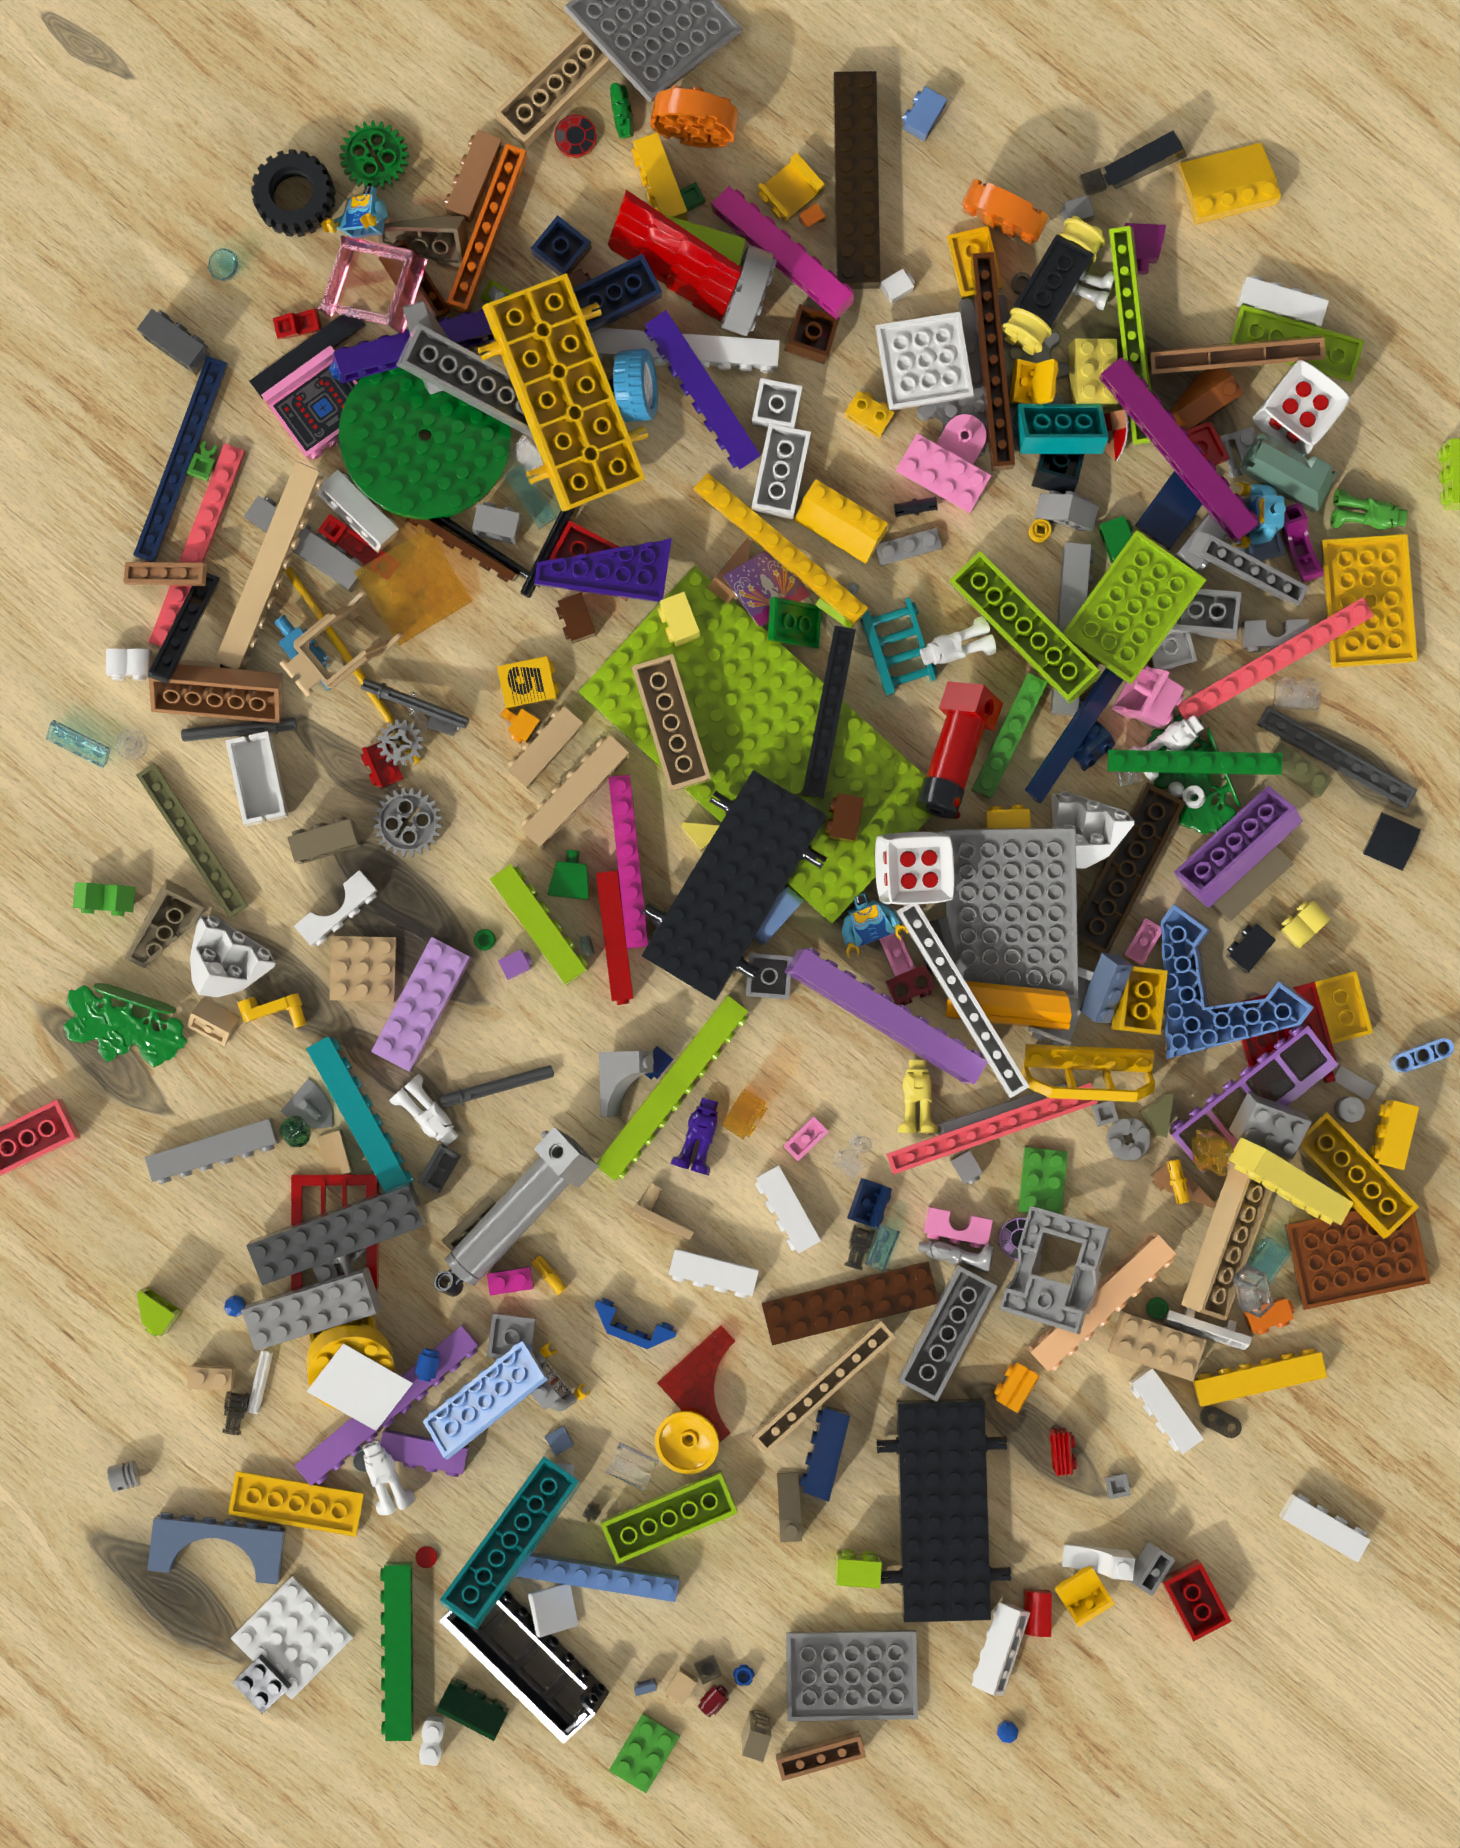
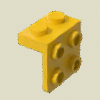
M1015 359L1013 362L1009 402L1015 404H1046L1052 402L1056 395L1055 384L1059 371L1058 360L1050 359L1034 363Z
M1092 1566L1080 1569L1075 1575L1061 1581L1055 1587V1591L1078 1627L1115 1605Z

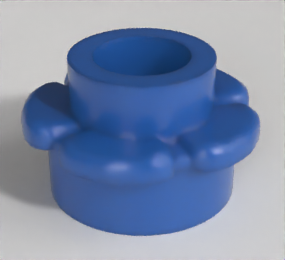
M746 1664L735 1668L733 1671L735 1682L740 1686L750 1685L754 1677L753 1669L749 1668Z

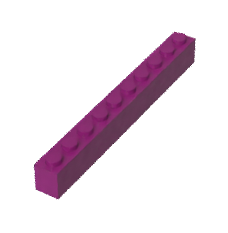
M1121 357L1101 373L1100 381L1236 544L1259 524L1257 516L1252 510L1246 509L1241 496L1232 492L1227 479L1218 475L1213 462L1204 458L1202 449L1196 443L1193 444L1190 441L1188 432L1176 424L1174 415L1162 407L1160 398L1147 389L1148 384L1142 377L1138 378L1133 372L1135 370L1129 361H1124Z

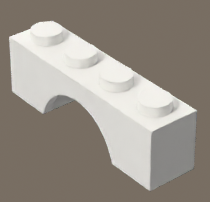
M362 871L356 872L343 884L345 900L342 907L336 913L330 916H318L310 912L294 925L310 946H320L328 939L326 937L327 934L332 930L334 933L344 925L343 921L348 916L353 918L360 912L359 907L362 904H369L377 897L375 895L378 892L377 888Z

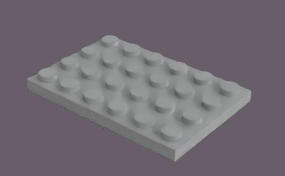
M916 1630L786 1632L788 1721L918 1719Z

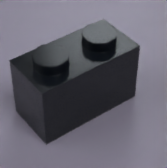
M1257 923L1252 926L1248 924L1240 933L1242 935L1241 939L1238 942L1233 941L1227 948L1229 953L1226 957L1244 973H1249L1276 941L1273 936Z

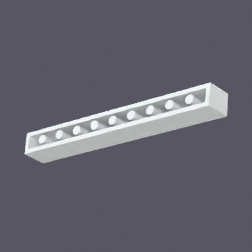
M601 328L590 334L600 361H603V358H610L614 362L616 354L623 350L647 349L651 353L655 365L663 366L669 363L667 358L662 360L656 350L659 347L655 340L651 342L644 331ZM682 333L704 369L709 368V366H718V369L730 370L731 367H737L740 371L748 372L752 371V369H760L763 373H773V370H778L780 340Z
M910 904L897 911L898 916L1008 1097L1012 1098L1027 1089L1029 1085L918 904Z

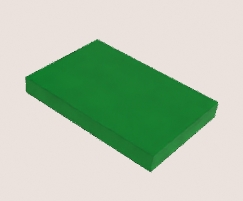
M770 597L768 640L818 649L821 609L814 604Z

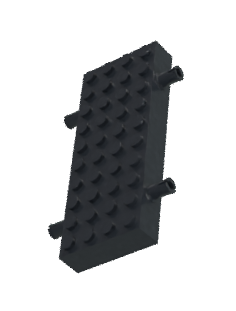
M755 770L751 772L736 799L731 800L717 790L714 792L713 796L720 799V801L711 797L709 802L726 811V816L670 909L665 912L649 901L646 906L647 908L642 913L657 921L659 927L641 956L714 1001L718 999L734 971L741 972L751 980H754L757 976L749 970L758 974L760 968L744 960L745 957L743 956L801 860L805 859L821 869L824 864L816 859L818 858L825 862L828 858L811 848V843L828 815Z
M982 1398L941 1399L937 1402L934 1400L896 1401L897 1437L895 1440L877 1439L876 1445L885 1446L877 1447V1454L896 1453L898 1455L901 1568L893 1571L881 1570L880 1583H900V1586H902V1617L904 1623L991 1620L990 1583L992 1581H1011V1568H991L989 1566L986 1452L988 1450H1007V1436L987 1437L985 1431V1401Z

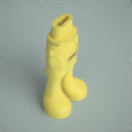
M909 1060V1069L906 1070L907 1074L903 1078L905 1118L904 1122L898 1126V1133H917L916 1102L920 1101L919 1133H938V1125L931 1121L930 1116L932 1084L929 1070L926 1069V1060Z

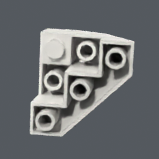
M1066 791L1052 793V828L1076 827V869L1087 868L1109 857L1134 825V820L1127 811Z
M199 916L190 954L192 983L199 995L218 998L243 991L275 967L276 962L268 949L215 916Z

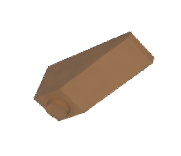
M748 538L708 586L710 591L727 604L732 598L737 600L738 597L723 575L749 560L751 540Z
M1168 1158L1150 1176L1154 1179L1152 1183L1158 1190L1162 1191L1164 1189L1169 1193L1175 1194L1173 1186H1170L1169 1181H1171L1166 1163L1173 1159ZM1182 1169L1184 1177L1187 1178L1186 1188L1189 1199L1215 1208L1216 1204Z

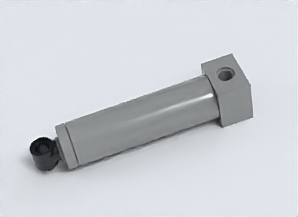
M553 1127L550 1132L547 1130L543 1131L541 1134L543 1139L534 1148L540 1155L539 1158L447 1255L445 1260L450 1269L437 1274L434 1280L436 1289L448 1296L455 1297L462 1292L463 1282L475 1286L570 1183L579 1188L599 1165L572 1137L561 1130Z

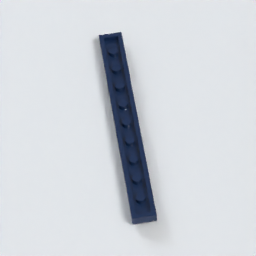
M209 356L205 359L133 556L156 562L187 478V470L194 453L197 451L228 367L226 362Z

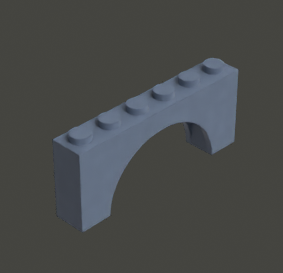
M161 1512L160 1515L153 1518L148 1571L169 1573L173 1569L177 1555L186 1545L200 1539L218 1538L234 1543L249 1556L255 1569V1582L276 1585L280 1582L286 1529H282L281 1525L268 1524V1527L259 1526L258 1522H246L245 1525L237 1524L238 1521L233 1519H225V1522H218L214 1517H203V1520L194 1519L195 1516L193 1515L173 1517V1513Z

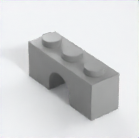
M1309 619L1286 620L1283 622L1284 631L1280 637H1274L1268 633L1266 620L1244 621L1241 623L1242 649H1248L1250 653L1261 652V649L1269 648L1270 651L1309 628Z

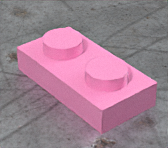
M1144 918L1123 956L1143 966L1162 933L1161 927Z
M896 933L879 939L895 977L915 969L903 939L899 940Z
M813 1116L783 1147L799 1161L829 1131Z

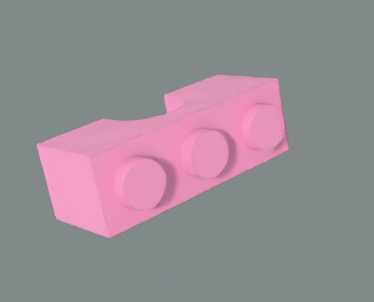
M928 1206L923 1232L928 1233L927 1238L940 1240V1236L949 1238L948 1242L961 1244V1240L970 1242L969 1246L981 1249L982 1245H988L993 1223L992 1219L970 1215L967 1226L961 1230H956L950 1226L949 1210Z

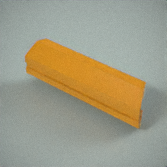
M965 981L990 1023L1059 1031L1070 1029L1072 1013L1069 998L1065 991ZM948 998L945 1016L949 1019L962 1020Z

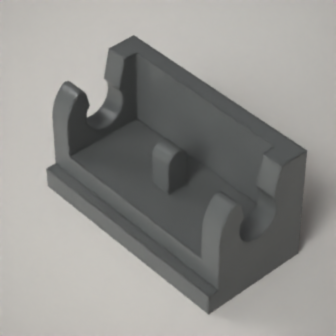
M439 1144L420 1176L418 1183L434 1192L440 1193L461 1155Z

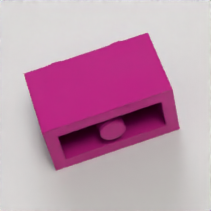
M531 1266L487 1273L490 1296L534 1288Z

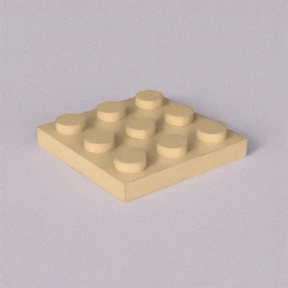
M331 936L330 1000L395 1002L397 938Z

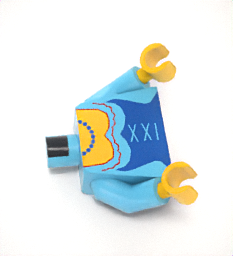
M365 186L362 196L351 197L342 216L334 220L328 218L322 221L321 225L324 232L335 233L337 229H340L352 238L382 235L388 213L386 204L376 197L377 189L372 186Z
M1236 483L1235 485L1242 486V491L1235 493L1242 496L1251 493L1250 510L1257 516L1259 524L1250 532V537H1243L1241 543L1235 546L1246 549L1250 543L1256 545L1270 542L1276 532L1284 526V512L1286 511L1284 496H1277L1276 490L1270 485L1252 484L1250 486L1248 483Z
M864 892L854 897L856 907L848 910V916L844 918L842 927L845 947H848L846 950V957L850 959V951H855L858 957V947L896 933L899 940H902L899 936L901 931H906L909 936L908 930L905 926H902L900 918L893 909L885 903H878L876 900L868 902Z

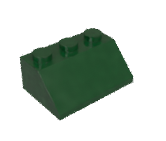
M451 1679L436 1711L495 1741L509 1710L506 1707L507 1704L499 1699L492 1700L486 1697L487 1693L480 1689L473 1690L467 1687L468 1684L461 1679H456V1681Z

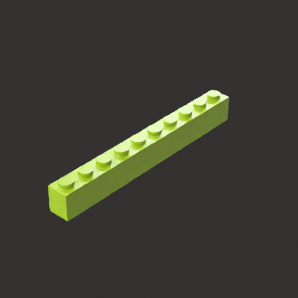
M1131 226L1109 229L1123 359L1132 364L1135 370L1133 372L1138 378L1142 377L1148 384L1147 389L1151 392L1133 228ZM1130 417L1133 445L1152 444Z
M727 995L599 1159L597 1164L602 1172L614 1181L617 1178L621 1180L629 1171L626 1168L631 1161L635 1163L642 1155L640 1151L644 1144L649 1146L656 1137L653 1134L656 1128H663L669 1120L666 1117L671 1110L675 1112L681 1105L682 1101L679 1100L684 1093L688 1095L695 1087L693 1083L697 1076L703 1077L709 1069L706 1064L710 1059L715 1061L722 1052L719 1049L724 1042L728 1044L735 1036V1033L732 1032L737 1025L742 1027L749 1018L745 1015L748 1010Z

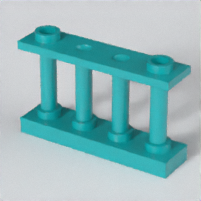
M910 598L904 601L906 607L878 616H870L869 611H867L860 618L886 697L894 695V689L898 685L926 676L929 677L931 683L936 680L935 676L938 675L936 665L931 663L925 665L926 668L898 677H890L888 668H891V665L921 656L920 649L926 647L915 616L918 614L915 602L911 603ZM909 615L912 624L911 628L883 637L881 635L877 636L875 628L878 627V624ZM915 635L918 648L890 657L887 655L883 656L881 648L884 645Z

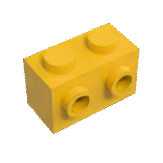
M857 391L846 409L844 417L881 438L891 422L894 412L889 410L888 404L884 402L880 404L873 400L874 397L868 392L863 391L861 393Z

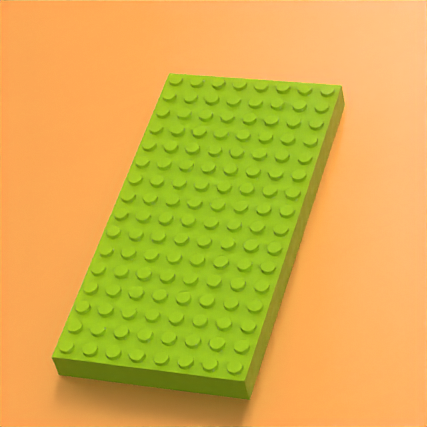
M694 565L664 599L685 592L700 631V638L677 647L674 642L670 643L665 629L668 625L666 622L662 623L658 613L659 603L578 692L662 769L631 666L673 654L711 777V781L684 788L683 790L721 823L726 816V811L709 802L711 797L720 801V799L713 796L714 792L717 790L731 800L736 799L751 772L755 770L826 813L828 817L811 843V848L828 857L827 860L822 862L818 858L816 859L824 864L821 869L805 859L801 860L787 885L832 925L855 900L854 897L858 896L876 877L875 844L877 836L891 833L917 832L932 816L916 805L926 776L842 700L824 799L802 795L823 682L779 642L769 641L768 632L762 626L759 627L755 620L731 599L727 604L710 591L708 586L712 581ZM838 793L864 798L854 844L828 839L829 834L825 833L827 821L833 817V812H829L831 800L833 797L836 798Z

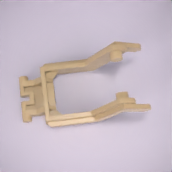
M366 589L362 590L346 606L329 612L294 641L293 646L298 655L290 661L284 659L279 663L291 679L298 674L301 676L295 683L306 697L314 693L311 688L320 682H323L327 688H335L365 662L385 654L404 636L402 632H399L390 641H382L380 638L376 639L372 643V647L362 651L337 673L328 672L310 651V641L327 627L347 618H350L353 622L360 616V613L357 611L360 608L358 602L367 595Z

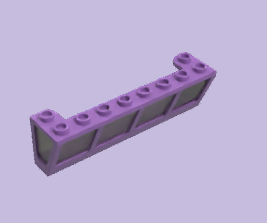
M1302 1024L1292 1027L1288 1031L1290 1033L1288 1039L1285 1040L1283 1038L1274 1045L1275 1050L1270 1054L1267 1052L1263 1053L1256 1059L1258 1063L1252 1068L1250 1065L1244 1068L1239 1073L1241 1077L1236 1081L1233 1079L1223 1085L1224 1090L1218 1095L1213 1093L1205 1100L1207 1104L1202 1108L1199 1106L1194 1108L1188 1114L1190 1116L1188 1119L1181 1120L1178 1118L1170 1125L1169 1133L1202 1173L1236 1147L1238 1140L1229 1131V1128L1247 1092L1288 1106L1338 1066L1337 1062L1308 1025Z

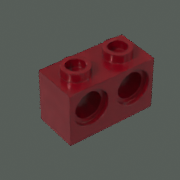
M925 964L885 981L891 998H893V1002L896 1005H908L913 1002L911 998L918 995L920 998L931 995V990L935 988ZM918 976L926 979L927 983L923 989L915 985V979ZM898 985L906 987L907 993L904 997L896 995L895 988Z

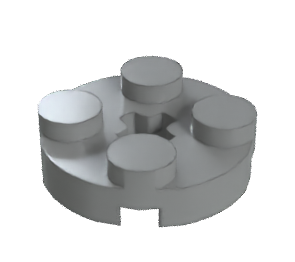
M1130 1117L1120 1119L1114 1122L1108 1129L1106 1137L1108 1147L1112 1154L1119 1159L1127 1161L1137 1160L1149 1148L1150 1132L1145 1124L1138 1119ZM1129 1133L1133 1134L1134 1142L1126 1145L1123 1136L1129 1135Z

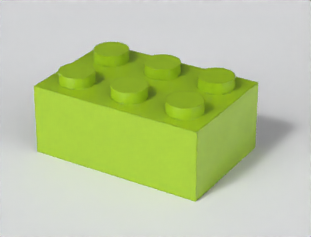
M1460 438L1448 440L1438 450V461L1441 462L1442 470L1439 472V482L1443 485V492L1440 493L1441 505L1444 504V510H1460Z

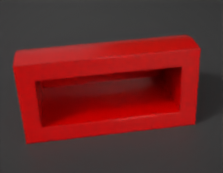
M1024 1589L1023 1609L1030 1612L1024 1634L1035 1637H1051V1591Z

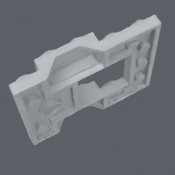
M1030 1206L1018 1245L1019 1262L1014 1278L1005 1288L999 1310L1080 1334L1085 1316L1090 1314L1102 1274V1272H1099L1111 1229ZM1046 1234L1082 1243L1070 1285L1038 1276L1044 1256L1041 1254Z

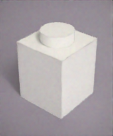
M901 269L881 281L880 288L892 305L912 293L915 282L910 273L906 274Z

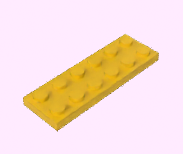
M237 1470L235 1472L228 1514L356 1537L364 1493L318 1484L311 1486L306 1482Z

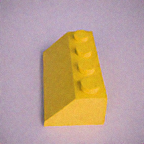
M815 479L804 496L794 518V521L864 564H867L889 529L886 521Z

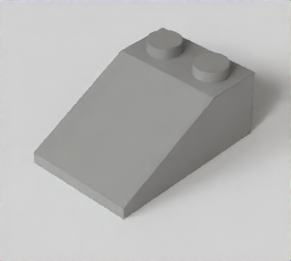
M1200 589L1172 629L1215 639L1238 640L1243 600L1242 592Z

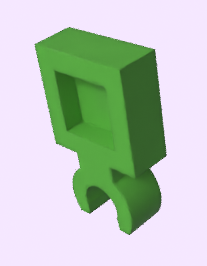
M203 441L200 446L201 454L194 453L187 474L208 482L215 465V460L211 459V457L216 455L217 445L214 444L213 449L207 451L205 449L206 441Z

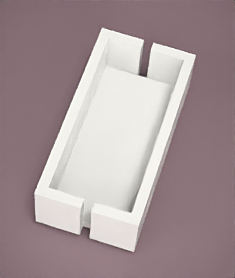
M266 731L249 735V739L253 742H249L245 736L225 740L243 825L251 826L265 823L266 819L274 821L288 818L289 814L271 733Z

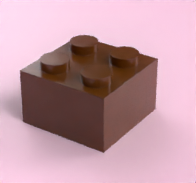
M799 304L794 314L784 351L824 364L829 357L840 317L836 320L829 313Z
M838 793L836 798H832L829 812H833V817L828 819L825 833L829 834L828 839L854 844L864 798Z

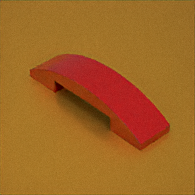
M331 514L328 515L318 529L320 534L387 581L400 565L398 561L384 551L377 553L360 535Z

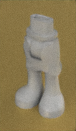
M930 1240L929 1243L919 1242L918 1251L927 1253V1256L930 1258L947 1261L952 1265L962 1262L980 1271L990 1272L994 1252L993 1245H985L980 1253L967 1252L943 1241L933 1243V1240Z

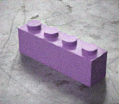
M388 1429L383 1431L380 1446L385 1448L394 1461L403 1462L405 1467L416 1468V1465L423 1466L426 1471L437 1472L442 1470L446 1471V1475L458 1477L459 1474L463 1475L470 1447L464 1446L447 1460L443 1458L432 1438Z

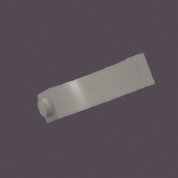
M653 1051L599 1052L600 1117L621 1116L623 1098L629 1086L638 1077L647 1073H653Z

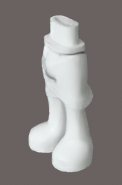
M1108 271L1104 276L1087 273L1082 282L1103 291L1079 286L1074 295H1079L1094 302L1096 308L1104 311L1115 281L1114 271Z
M983 616L974 619L973 625L967 629L934 638L931 643L927 644V647L920 649V655L925 665L931 663L934 665L945 664L966 658V655L977 651H983L987 656L996 653V644L993 635L990 634L962 645L961 641L976 636H983L990 632L988 622Z
M1193 715L1187 720L1184 718L1182 721H1175L1165 729V732L1157 736V739L1144 747L1133 746L1129 750L1158 751L1165 745L1168 747L1165 751H1184L1193 743L1195 738L1198 737L1197 733L1203 730L1204 727L1198 718ZM1144 772L1152 782L1159 777V773Z
M417 1074L404 1087L426 1108L425 1111H422L413 1102L404 1088L399 1090L389 1101L394 1106L401 1105L414 1116V1119L421 1125L425 1134L435 1138L437 1142L440 1140L447 1147L459 1135L453 1129L454 1125H452L450 1118L444 1110L425 1093L422 1088L423 1078L420 1074Z
M379 1441L364 1445L363 1450L365 1454L363 1457L366 1471L371 1480L372 1487H375L379 1497V1501L376 1503L377 1513L379 1515H390L396 1511V1505L390 1497L385 1483L390 1484L399 1510L410 1506L416 1499L415 1494L410 1489H403L398 1479L399 1476L395 1470V1461L392 1456L386 1452L384 1447L380 1446Z

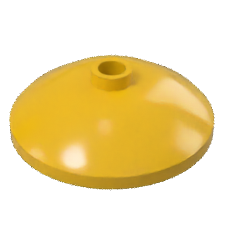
M679 1411L670 1414L660 1423L655 1434V1448L661 1461L671 1470L681 1474H696L706 1470L714 1462L719 1450V1437L712 1423L704 1416L692 1411ZM687 1435H691L693 1440H689Z

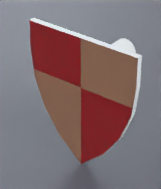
M1124 409L1104 413L1109 437L1105 450L1115 462L1120 458L1126 446L1127 433L1131 430V422H1128L1127 412Z

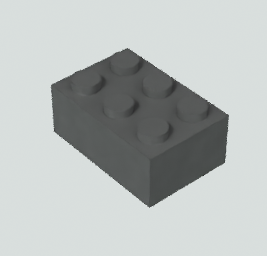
M151 309L138 326V332L149 343L191 373L197 375L203 367L206 357L211 356L207 350L208 346L195 334L191 337V334L180 323L177 322L174 325V322L163 311L159 310L156 312Z

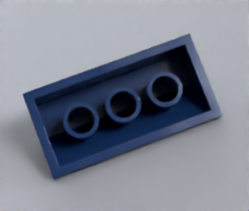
M823 1405L822 1410L818 1409L815 1422L819 1423L817 1431L813 1430L810 1443L814 1444L812 1452L807 1453L805 1464L808 1465L807 1473H802L800 1486H803L804 1493L829 1502L850 1420L849 1411Z

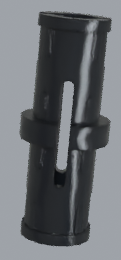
M936 496L921 500L914 498L909 502L894 503L895 516L910 514L917 516L922 512L938 510Z

